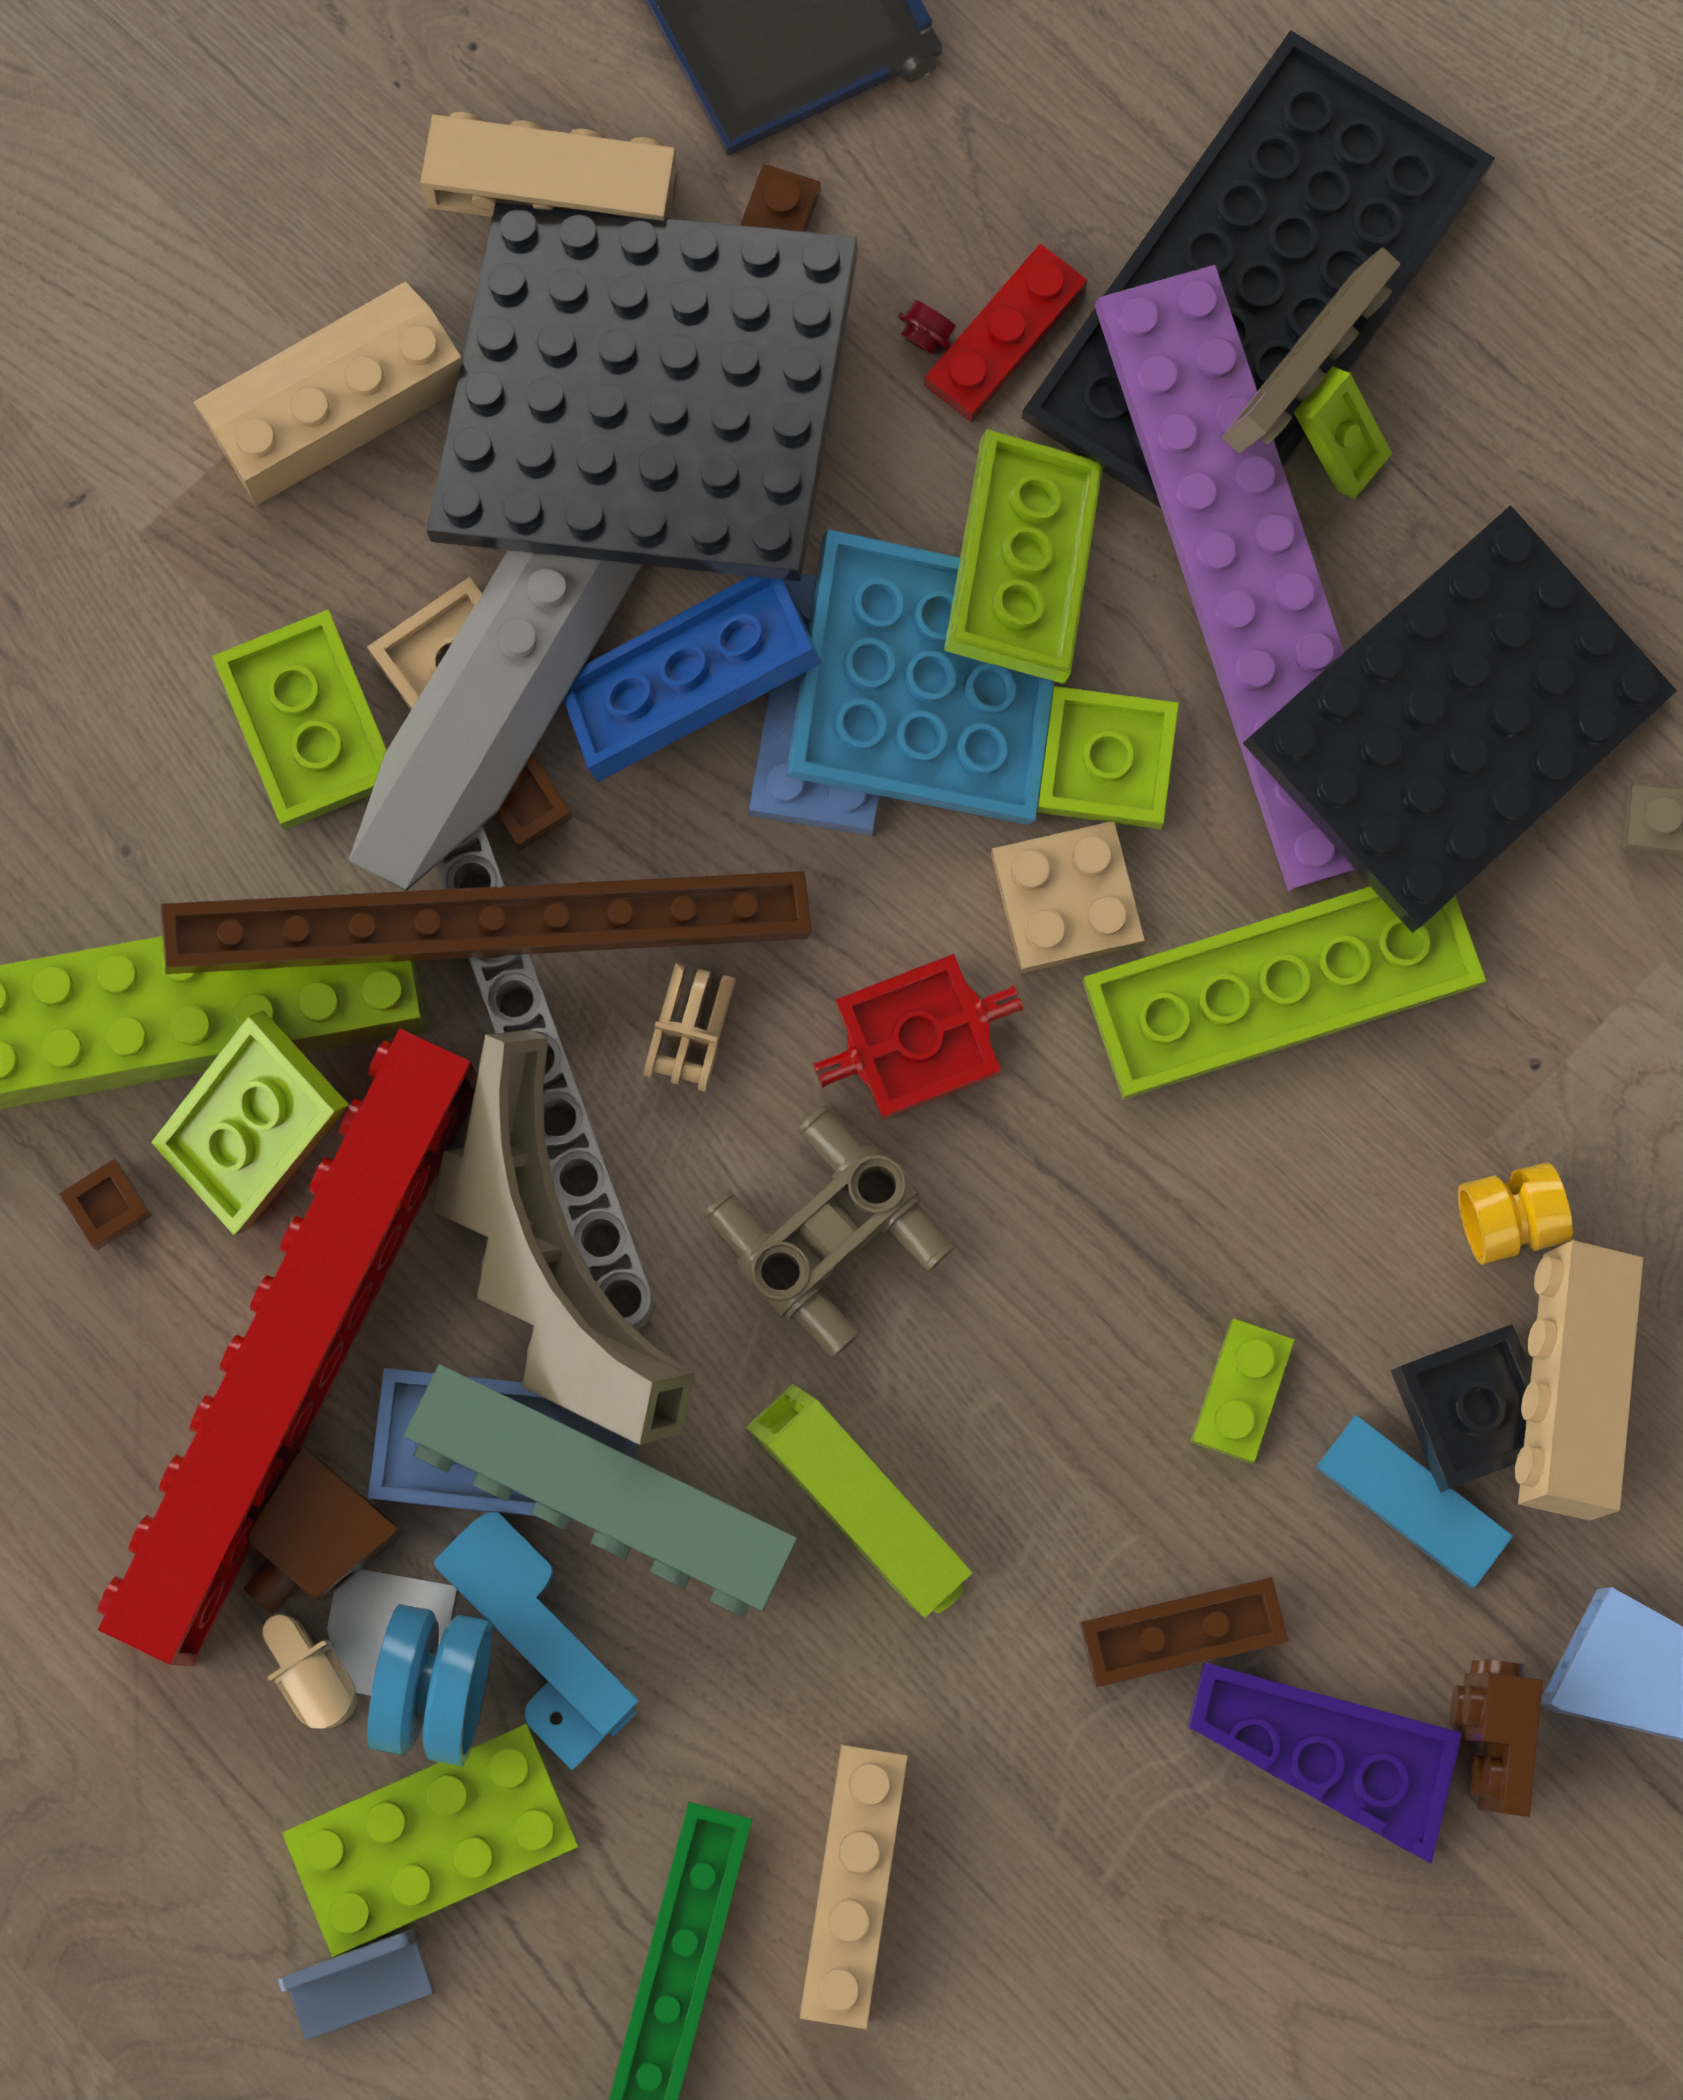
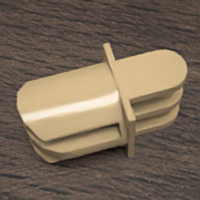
M675 963L659 1022L656 1021L654 1025L655 1031L643 1076L652 1078L654 1072L671 1076L670 1083L679 1085L681 1079L698 1083V1090L706 1092L716 1055L719 1053V1040L736 978L723 975L706 1031L700 1029L699 1026L708 997L712 972L698 969L683 1021L678 1023L674 1022L686 980L687 965ZM663 1039L680 1044L676 1058L659 1054ZM690 1046L707 1051L703 1065L686 1061Z
M285 1615L270 1617L263 1626L262 1635L281 1668L267 1676L269 1681H275L296 1717L303 1724L308 1725V1727L324 1729L344 1724L354 1714L358 1698L352 1678L333 1649V1646H335L333 1641L323 1640L315 1645L307 1630L298 1619Z

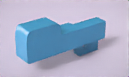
M493 1511L477 1518L434 1560V1566L487 1620H490L493 1626L548 1681L528 1702L525 1708V1720L528 1726L572 1771L609 1733L615 1737L637 1714L633 1708L640 1700L540 1600L554 1580L555 1567L502 1514ZM554 1712L561 1713L563 1717L559 1725L552 1724L550 1716Z

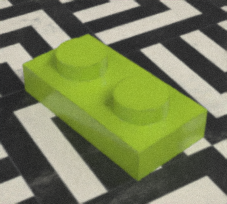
M1332 366L1321 383L1294 411L1336 491L1355 499L1393 454L1349 372Z
M1233 1318L1230 1321L1190 1442L1250 1464L1254 1463L1295 1339Z

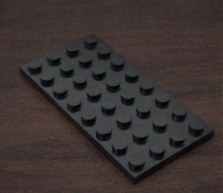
M1290 30L1103 296L1215 265L1258 391L1350 275L1383 247L1400 263V266L1385 283L1392 290L1391 294L1369 318L1365 319L1360 315L1352 326L1359 331V334L1350 346L1335 360L1327 356L1319 366L1325 374L1332 366L1350 373L1486 176L1495 157ZM1094 308L1023 409L1022 419L1077 455L1098 462L1103 467L1102 471L1161 508L1096 309ZM1296 398L1285 409L1292 416V419L1274 439L1283 469L1306 437L1294 414V411L1302 403Z

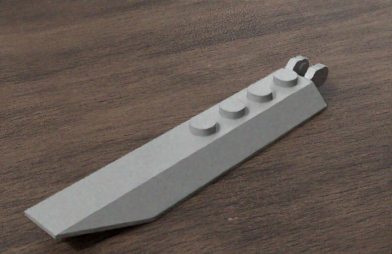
M507 551L482 592L483 596L473 607L386 751L349 858L350 864L407 891L498 812L643 565Z

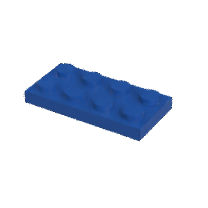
M749 576L585 664L564 698V703L587 768L597 781L600 782L818 666L822 662L787 580Z

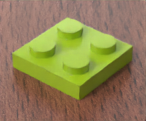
M1054 686L1037 813L1102 822L1114 821L1117 824L1162 829L1179 703Z

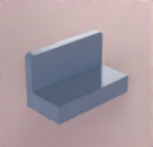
M415 1928L296 1970L277 1979L281 1992L287 1990L290 1992L305 2040L435 1992Z

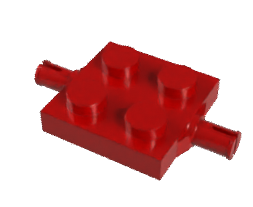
M952 954L835 999V1005L847 1032V1051L812 1063L816 1076L818 1075L820 1086L824 1088L826 1085L857 1074L858 1078L870 1089L882 1120L996 1077L1001 1074V1068L990 1043L989 1022L1024 1010L1021 998H1017L1018 991L1012 985L1008 989L979 999L978 995L966 984L955 955Z

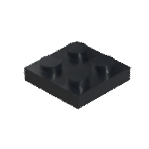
M1513 1324L1391 1370L1440 1493L1516 1464L1518 1454L1524 1447L1527 1420L1522 1416L1521 1404L1524 1392L1531 1382L1532 1370Z

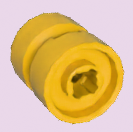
M1549 1162L1514 1170L1511 1172L1507 1183H1504L1494 1175L1463 1183L1458 1187L1459 1210L1466 1238L1472 1253L1481 1265L1519 1255L1522 1244H1527L1533 1251H1538L1572 1241L1573 1226L1569 1202L1559 1174Z

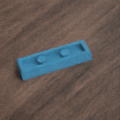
M1357 1415L1351 1418L1314 1467L1470 1589L1476 1587L1513 1537V1535L1452 1488L1440 1493L1434 1476L1430 1471Z

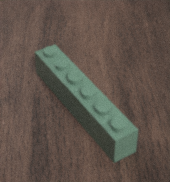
M441 1364L438 1365L403 1435L418 1444L413 1454L414 1457L447 1473L453 1462H456L477 1473L471 1485L506 1502L512 1491L534 1500L536 1503L531 1514L565 1531L571 1520L579 1522L595 1530L590 1543L625 1560L632 1548L655 1560L649 1572L684 1589L690 1578L712 1587L714 1591L709 1601L743 1618L746 1617L750 1607L764 1612L798 1541L796 1537Z

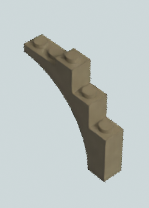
M531 1030L486 1034L483 1051L479 1059V1072L471 1114L467 1123L465 1147L443 1151L441 1167L437 1175V1188L432 1211L488 1237L486 1252L482 1259V1273L477 1299L534 1326L532 1338L527 1348L523 1388L639 1445L680 1435L684 1428L695 1372L656 1349L613 1306L594 1281L569 1233L554 1189L544 1131L543 1082L548 1037Z

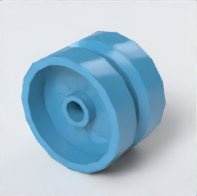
M403 1604L397 1605L387 1626L375 1669L368 1714V1748L405 1756L417 1741L423 1725V1749L427 1759L464 1766L475 1739L487 1686L493 1642V1623L490 1620L457 1614L444 1630L438 1647L439 1623L435 1613L430 1609Z

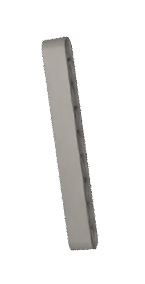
M483 825L436 865L444 889H459L460 884L465 878L477 874L491 880L490 887L504 886ZM506 955L498 958L470 957L469 960L495 1032L531 1030L548 1037L547 1050L554 1054L555 1060L550 1071L544 1074V1117L550 1110L559 1107L568 1108L576 1114L575 1126L567 1134L556 1137L545 1133L554 1189L569 1233L594 1281L604 1294L608 1296L613 1289L625 1285L634 1287L640 1292L642 1300L639 1309L633 1315L624 1318L638 1331L652 1317L654 1309L653 1296L530 955ZM522 990L533 996L532 1007L526 1014L520 1017H509L500 1012L502 999L512 991ZM580 1166L589 1167L598 1174L597 1185L592 1192L585 1196L577 1197L564 1191V1178L570 1170ZM598 1226H609L619 1233L618 1247L608 1256H592L585 1250L586 1236L592 1229Z

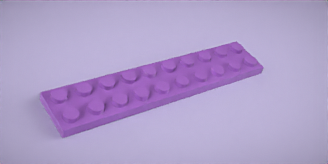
M1208 266L1098 297L1094 306L1287 890L1290 892L1355 872V868L1243 744L1248 737L1344 653V649L1274 440L1266 445L1258 439L1239 454L1221 438L1257 393V389L1216 266Z

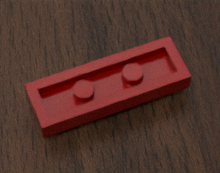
M1040 243L924 376V386L969 422H972L1086 290L1088 280Z

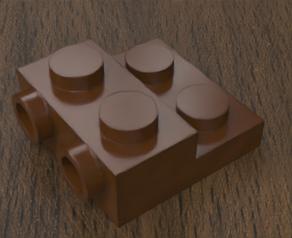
M1484 1659V1661L1472 1660L1471 1673L1465 1674L1464 1686L1456 1685L1454 1687L1450 1719L1452 1725L1460 1726L1461 1740L1484 1743L1483 1756H1474L1470 1773L1471 1795L1479 1796L1478 1810L1530 1817L1543 1680L1524 1677V1664Z

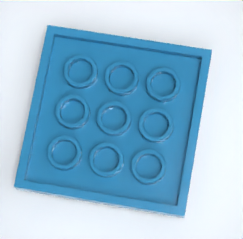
M828 529L822 536L808 628L822 663L801 674L786 777L1030 825L1036 820L1054 681L944 651L960 557Z

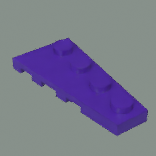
M1209 1663L1202 1664L1187 1728L1423 1861L1432 1864L1462 1736L1461 1732Z

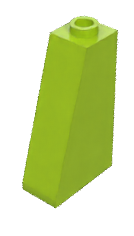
M791 1384L745 1427L908 1605L922 1617L926 1618L933 1610L935 1613L946 1610L961 1596L965 1589L962 1582L973 1572L817 1399Z

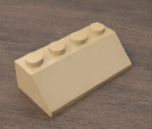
M405 281L193 403L254 504L258 506L455 393L463 361L430 306Z

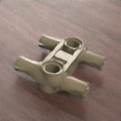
M823 1105L800 1125L798 1131L835 1171L832 1175V1182L777 1231L775 1229L767 1231L730 1190L716 1199L703 1212L702 1216L738 1255L739 1259L736 1261V1264L739 1266L738 1271L754 1287L759 1297L767 1302L781 1318L785 1317L787 1320H790L794 1317L833 1359L848 1347L860 1333L822 1291L826 1286L824 1282L880 1231L883 1234L890 1231L927 1272H930L954 1250L955 1246L918 1206L921 1201L918 1197L919 1192L905 1178L899 1164L886 1157L877 1146H872L870 1143L863 1146L830 1109ZM874 1173L885 1175L894 1185V1194L884 1203L874 1204L866 1201L858 1191V1184L864 1177ZM783 1258L793 1262L800 1274L794 1286L787 1290L779 1291L766 1285L762 1274L769 1262L774 1259Z

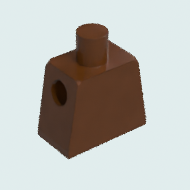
M303 1447L294 1458L247 1536L246 1540L268 1560L243 1589L272 1614L297 1586L301 1587L315 1600L324 1601L396 1542L404 1531L317 1455Z

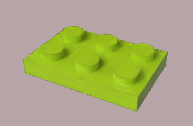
M329 609L212 655L283 830L371 795L387 749Z
M263 1010L247 1017L151 1143L235 1236L250 1229L349 1104Z

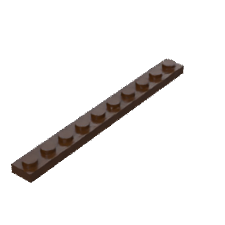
M805 871L161 904L160 909L165 974L807 939L812 932Z

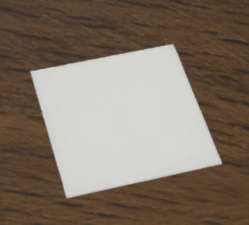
M362 1569L334 1592L327 1634L329 1641H333L335 1644L333 1646L334 1651L354 1682L356 1693L371 1696L375 1669L385 1632L392 1613L398 1604L430 1609L435 1613L439 1623V1647L444 1630L452 1618L457 1592L453 1585Z

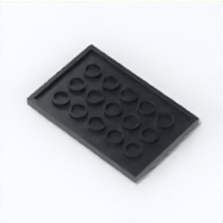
M1510 505L1248 737L1243 744L1413 933L1445 906L1677 690Z

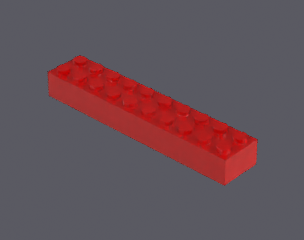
M399 1028L392 1043L384 1040L378 1047L368 1070V1075L373 1077L374 1080L364 1100L361 1101L355 1098L346 1110L339 1127V1134L344 1135L345 1138L334 1160L325 1157L318 1166L309 1188V1192L315 1194V1197L305 1217L302 1218L297 1215L289 1224L280 1244V1251L286 1255L275 1277L267 1274L254 1293L250 1310L255 1312L256 1315L245 1337L236 1334L223 1355L220 1370L225 1372L226 1375L214 1397L206 1394L199 1403L189 1426V1430L196 1434L185 1456L176 1454L167 1466L159 1485V1491L166 1494L154 1518L149 1515L144 1516L131 1538L128 1551L135 1554L124 1578L115 1576L107 1586L99 1602L97 1612L104 1615L97 1629L98 1631L169 1665L194 1666L253 1547L246 1540L247 1536L294 1458L300 1452L439 1172L443 1151L451 1148L473 1104L478 1075L472 1063Z

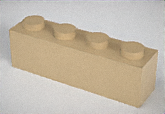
M455 112L450 116L432 114L420 185L426 208L492 217L494 206L498 202L529 205L537 209L553 210V208L664 221V218L670 219L677 177L675 148L666 147L660 141L647 137H636L630 141L605 138L602 134L589 129H574L570 133L545 130L536 123L524 120L513 121L507 125L485 122L479 116L466 112Z
M1574 1240L1543 1254L1534 1278V1288L1536 1293L1539 1294L1537 1320L1534 1322L1528 1338V1352L1533 1357L1531 1382L1524 1392L1521 1404L1522 1416L1527 1420L1524 1447L1520 1450L1515 1464V1479L1520 1484L1518 1505L1588 1521L1620 1511L1644 1257Z
M841 1744L800 2007V2019L867 2029L908 1757L906 1754Z

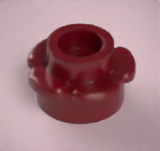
M915 299L906 314L902 312L898 314L899 320L906 324L900 335L919 349L931 355L936 346L943 349L950 347V343L947 340L956 328V325L933 308Z

